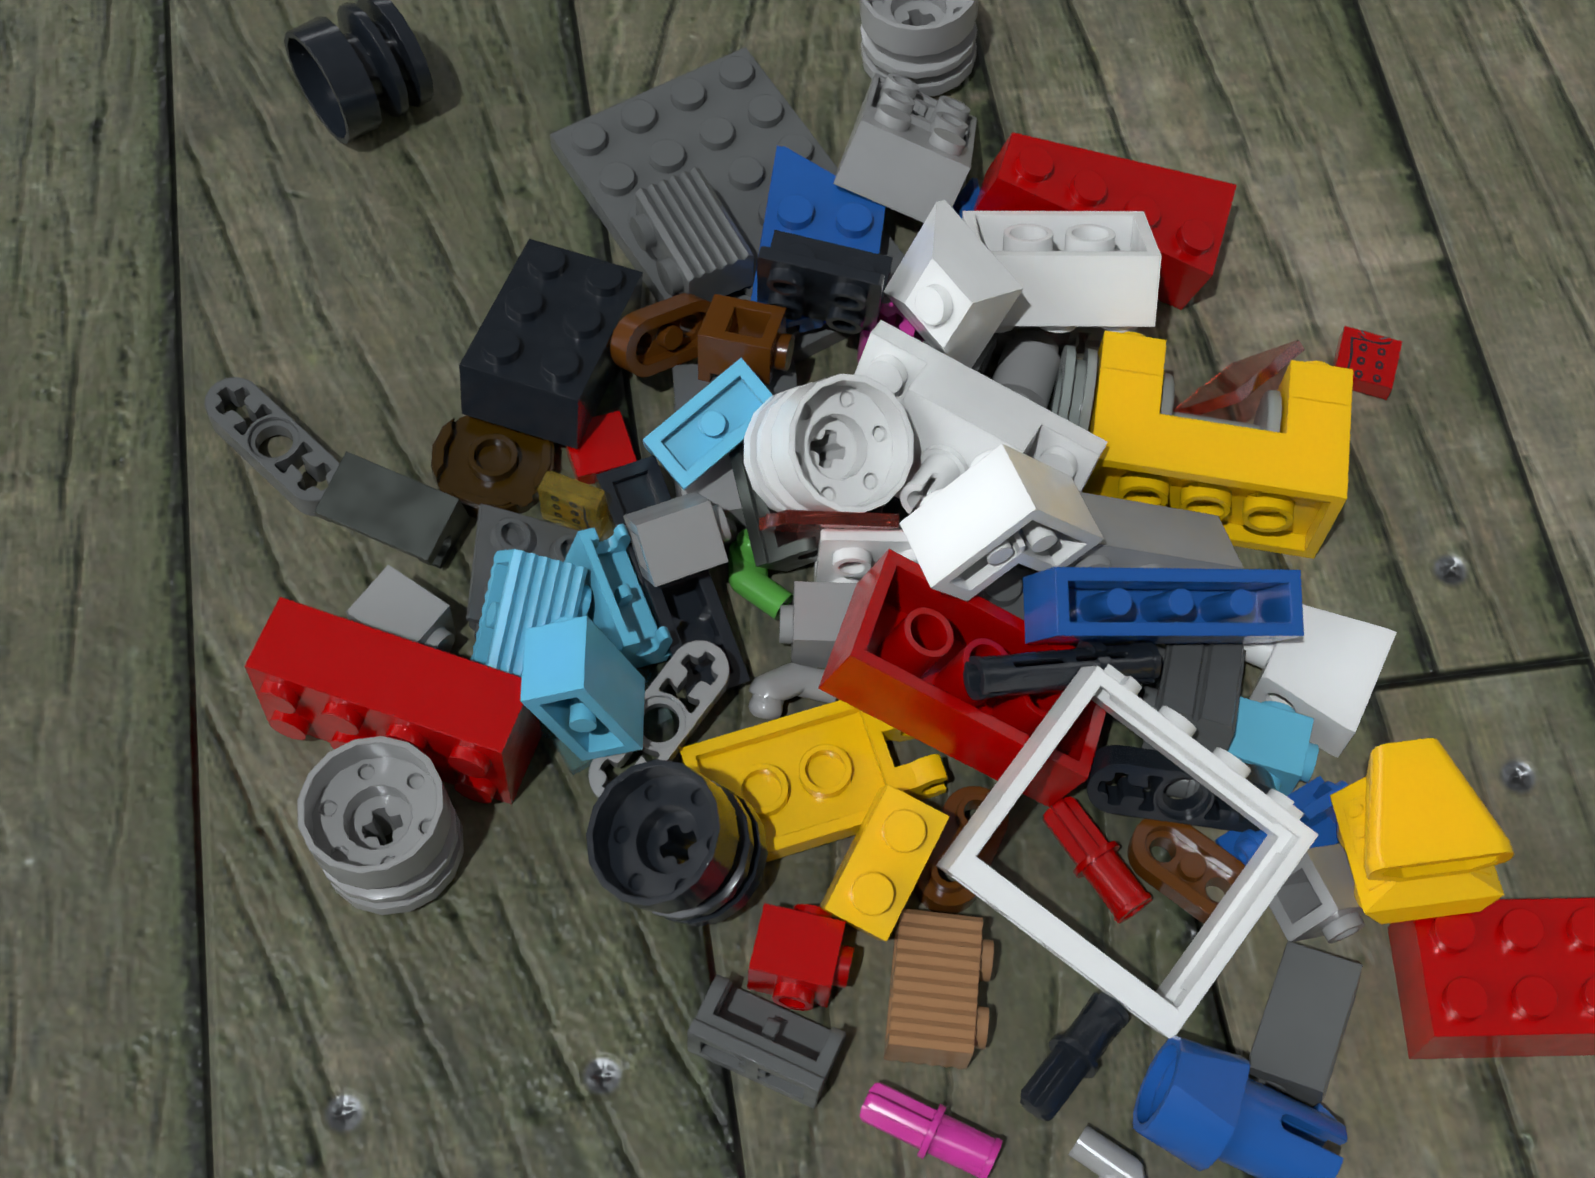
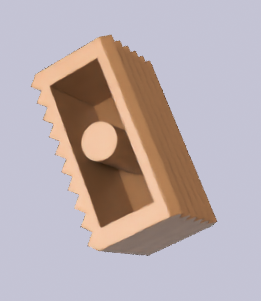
M903 908L895 926L884 1059L888 1061L898 1060L903 1063L913 1062L917 1065H940L944 1068L966 1069L974 1049L985 1050L989 1028V1007L977 1006L978 982L990 981L994 941L982 939L983 918Z

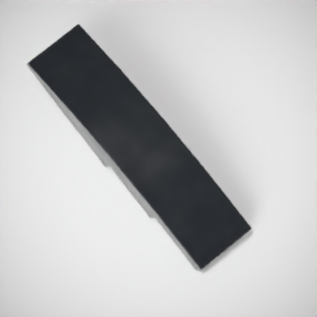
M654 455L596 474L594 481L613 530L619 524L626 525L624 515L671 500ZM630 541L626 552L658 628L666 626L673 640L668 649V660L686 643L699 640L711 642L724 652L728 660L729 684L726 690L748 683L750 681L749 675L709 570L706 569L654 587L641 575L632 542ZM706 658L699 665L689 660L684 665L688 671L689 679L682 691L687 701L688 694L697 683L703 681L711 685L716 681L711 674L713 663L711 660Z

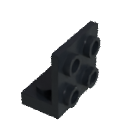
M775 230L771 246L760 247L757 259V302L785 307L786 319L796 320L806 316L826 321L829 327L843 333L856 334L862 330L871 332L878 323L885 295L883 291L888 283L893 257Z

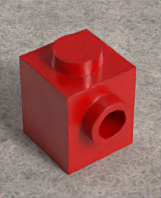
M764 903L748 969L747 989L772 995L773 1002L793 1010L808 1011L813 1008V1005L828 1007L832 986L846 989L854 947L841 944L846 921L833 919V915L822 910V907L815 905L797 904L793 906V909Z

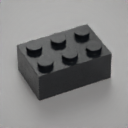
M529 238L459 364L462 414L578 449L591 419L618 368L612 359L610 351L613 332L623 317L641 309L643 272Z

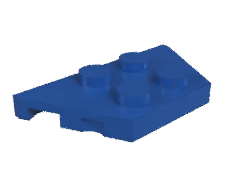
M777 146L760 247H770L774 231L778 230L879 254L886 206L833 184L836 175L787 147ZM757 265L751 301L757 302ZM802 316L796 320L786 319V328L796 326L799 333L821 328L826 321Z

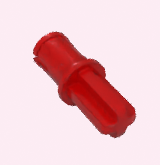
M1068 796L1055 802L1047 809L1042 816L1043 822L1075 863L1076 868L1073 873L1077 878L1085 877L1112 912L1118 924L1133 917L1152 901V896L1143 889L1116 853L1120 848L1115 840L1110 842L1106 840L1075 798Z

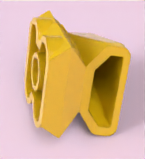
M1424 738L1386 743L1375 747L1370 753L1367 775L1330 795L1338 822L1337 838L1341 846L1346 850L1354 878V897L1358 905L1363 909V913L1379 924L1480 912L1504 896L1495 865L1512 859L1514 851L1511 842L1439 740Z

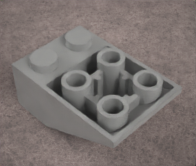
M875 73L833 184L924 223L936 202L946 200L953 207L971 168L977 117L970 115V108L956 99L940 96L939 100H936L918 92V85L904 76L889 73L887 77H883Z

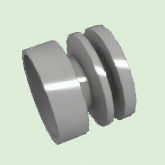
M859 0L862 22L860 27L862 40L861 55L864 70L871 79H873L875 73L883 77H887L889 73L898 74L916 83L919 87L918 92L930 97L938 96L959 86L971 73L977 53V27L975 21L978 15V0Z
M378 736L355 739L328 752L308 773L297 799L298 828L310 852L323 869L336 893L357 909L380 915L411 912L435 899L456 875L464 853L463 826L431 759L409 742ZM393 833V842L386 845L385 836Z

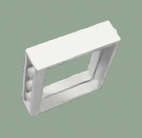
M1110 664L1104 670L1099 666L1081 667L936 866L1105 994L1114 998L1151 1029L1167 1038H1171L1177 1035L1315 841L1318 834L1300 821L1304 813L1293 805V800L1275 789H1270L1265 794L1250 783L1246 778L1251 773V770L1241 760L1220 747H1216L1213 753H1211L1194 740L1192 736L1197 729L1185 717L1164 705L1157 711L1138 697L1137 694L1142 689V686L1134 678L1124 676ZM1090 700L1267 834L1265 840L1156 992L976 857Z

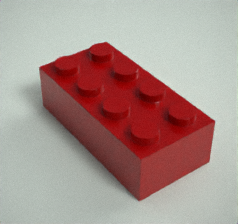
M888 549L856 584L818 689L998 781L1064 690L973 700L969 697L964 685L963 671L965 662L969 661L970 656H997L1025 652L1066 650L1076 647L1070 644H1025V624L1023 619L978 595L965 601L930 588L919 564ZM1090 700L1022 794L1050 807L1088 779L1106 711Z
M279 597L245 664V669L269 725L280 734L296 740H304L309 735L330 742L333 749L355 739L378 736L409 742L431 759L442 781L453 784L455 790L461 795L480 803H490L494 798L512 805L542 736L539 719L520 702L522 677L283 597Z
M1595 898L1498 899L1480 912L1391 923L1387 927L1409 1059L1595 1055Z

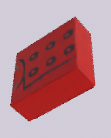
M1344 326L1339 337L1333 366L1353 369V391L1387 400L1393 389L1402 341Z

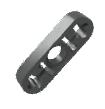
M230 377L215 383L208 390L204 403L214 431L300 512L309 516H317L314 511L326 489L320 491L314 486L307 489L302 473L298 469L304 463L306 472L315 481L322 482L327 480L329 485L339 466V462L251 381L240 377ZM231 403L239 408L245 405L253 423L248 428L246 421L233 410L226 412L225 407ZM283 435L293 441L290 450L282 456L272 458L259 453V447L262 442L271 436Z

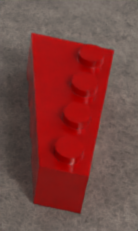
M1012 132L986 171L973 211H1144L1162 256L1158 300L1182 310L1213 276L1237 184Z

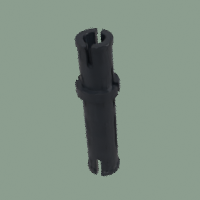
M1097 640L1082 641L1076 648L1066 650H1048L997 656H970L969 661L965 662L963 678L965 689L973 700L1065 690L1081 667L1099 666L1104 670L1108 664L1124 676H1131L1138 683L1152 684L1155 682L1154 678H1158L1160 675L1161 657L1156 645L1151 641L1106 646Z

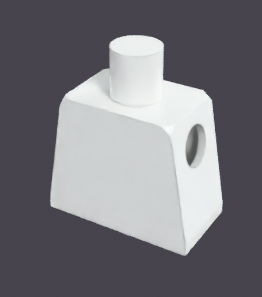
M1303 605L1304 636L1266 644H1243L1244 650H1246L1245 661L1262 669L1249 699L1260 703L1264 701L1284 703L1292 707L1296 713L1314 718L1310 742L1319 745V748L1338 758L1358 728L1397 632Z

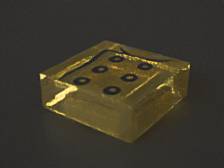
M547 471L538 487L542 518L579 531L595 527L600 539L608 522L604 490L559 473Z

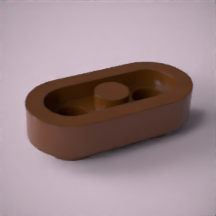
M682 293L627 314L617 324L611 338L610 351L613 361L618 367L639 377H649L675 365L697 358V335L711 302L691 293Z
M980 786L963 787L952 793L944 804L941 812L950 817L914 886V891L919 901L933 912L957 914L969 908L977 898L976 895L959 882L943 880L937 872L939 867L936 865L968 823L964 813L968 810H977L991 791L987 788ZM1008 814L976 856L990 867L1005 836L1009 823Z
M1145 818L1137 825L1127 848L1129 863L1141 879L1204 924L1219 904L1208 898L1205 888L1215 886L1226 894L1245 868V865L1240 860L1188 824ZM1159 846L1166 849L1170 854L1171 861H1157L1152 857L1150 848Z

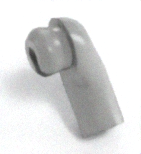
M795 663L782 665L755 677L748 689L752 693V698L748 705L751 714L768 720L778 719L783 712L784 700L796 696L826 703L835 702L837 698L818 689L825 670Z
M1086 1125L1069 1153L1070 1157L1096 1173L1099 1178H1146L1144 1167L1135 1156L1088 1125Z

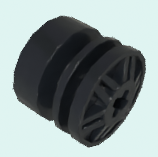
M358 0L357 4L346 2L340 5L337 11L339 28L327 17L318 16L285 34L284 43L287 57L304 96L326 129L341 143L348 144L379 128L382 122L380 106L391 116L400 117L406 114L409 105L420 107L431 101L434 95L433 80L426 58L405 18L391 0Z
M659 759L631 766L609 782L592 808L586 832L589 864L602 887L625 903L651 911L655 915L664 917L672 922L696 927L724 921L745 906L762 881L768 855L764 825L750 803L683 763Z

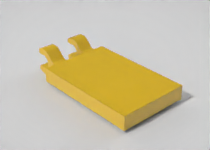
M841 700L680 748L684 765L699 772L709 780H713L726 787L752 805L765 828L768 849L766 862L856 835L879 788L887 784L917 800H924L945 793L944 781L948 778L939 754L924 756L911 763L894 767L886 741L901 742L915 738Z

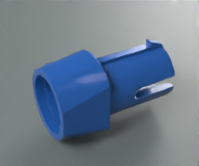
M1176 1035L1169 1038L1159 1049L1146 1072L1136 1098L1133 1112V1129L1137 1133L1198 1171L1208 1169L1216 1160H1219L1256 1178L1337 1177L1344 1158L1322 1147L1327 1140L1340 1146L1346 1143L1348 1137L1346 1126L1338 1122L1320 1103L1311 1108L1248 1078L1251 1065L1244 1057Z

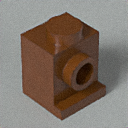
M714 294L697 335L698 380L710 382L713 374L721 375L740 358L746 362L762 383L770 385L775 370L787 372L793 356L795 338L794 335L786 334V308Z

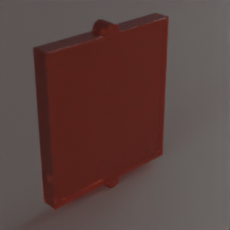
M1298 339L1235 361L1205 385L1199 387L1194 394L1177 406L1173 412L1202 415L1242 402L1267 380L1276 376L1283 367L1305 349Z
M783 510L777 513H767L766 516L759 518V531L820 533L822 529L889 530L899 527V514Z

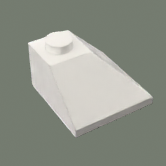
M942 200L934 205L883 292L931 347L972 368L1024 288L946 200Z

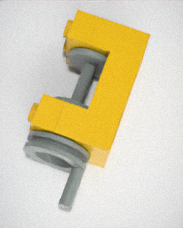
M1105 330L1099 351L1087 348L1082 360L1076 359V346H1064L1050 411L1108 442L1082 491L1083 493L1218 515L1233 546L1311 559L1315 558L1347 500L1353 369L1331 366L1322 361L1303 362L1291 360L1278 390H1267L1263 394L1256 411L1254 423L1249 424L1173 412L1174 377L1171 374L1164 373L1167 340L1146 337L1137 332L1118 333Z

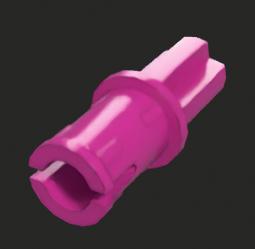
M881 1082L875 1083L870 1088L860 1110V1119L864 1123L919 1149L917 1157L923 1159L927 1153L978 1178L988 1177L1003 1140L997 1137L993 1138L945 1114L947 1106L941 1103L938 1109H934Z

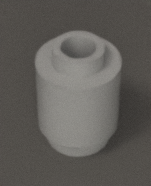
M1022 330L1015 333L1012 340L1008 341L1002 349L993 380L1047 409L1060 363L1058 344L1049 335L1040 331Z

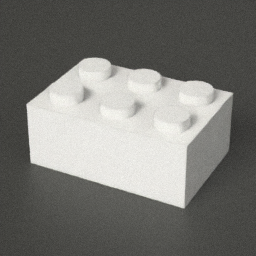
M962 211V220L1024 288L995 333L1010 331L1014 326H1039L1041 329L1053 333L1070 332L1076 326H1101L1106 331L1118 333L1132 332L1137 327H1155L1162 256L1144 211Z

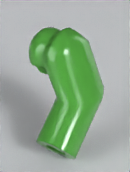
M747 528L743 529L728 549L729 583L737 594L774 620H778L780 605H791L793 594L770 579L767 568L756 567Z

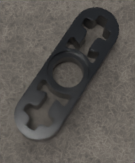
M1108 745L1095 751L1090 773L1085 782L1089 800L1096 808L1103 812L1244 832L1247 829L1253 831L1261 830L1201 783H1199L1198 790L1188 798L1173 799L1166 796L1163 791L1173 780L1179 778L1195 779L1158 750L1124 745ZM1244 763L1251 770V773L1246 778L1250 783L1265 794L1270 789L1276 790L1274 780L1266 769L1258 765ZM1115 773H1125L1127 776L1120 777L1116 786L1105 784V782L1113 780ZM1150 776V777H1149L1150 791H1149V792H1143L1142 787H1147V788H1148L1147 777Z

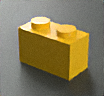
M889 784L879 788L819 907L833 915L834 918L846 921V924L878 941L887 942L950 816Z

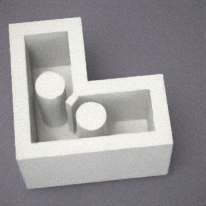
M1000 444L995 449L985 451L977 456L967 471L945 488L928 494L920 502L919 508L900 522L930 588L965 601L970 600L1018 563L1039 572L1053 567H1067L1104 540L1071 476L1005 444Z

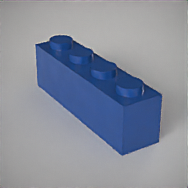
M1053 567L1023 577L1025 644H1079L1082 641L1096 640L1101 641L1103 644H1130L1141 641H1151L1154 644H1266L1304 636L1301 570Z

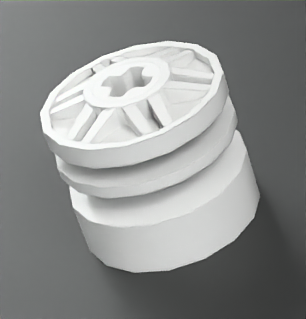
M837 374L770 396L754 412L744 436V466L753 490L770 509L795 520L816 521L836 516L860 514L887 504L904 486L913 463L914 433L905 408L886 386L865 375Z

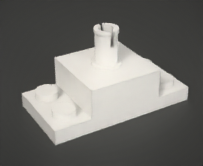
M882 320L871 331L854 374L865 375L886 386L906 410L914 433L913 463L904 486L894 496L900 498L901 505L909 514L913 512L915 507L919 508L920 502L928 494L945 488L967 471L977 456L985 451L995 449L1000 444H1005L1071 476L1078 491L1082 492L1108 443L1104 439Z

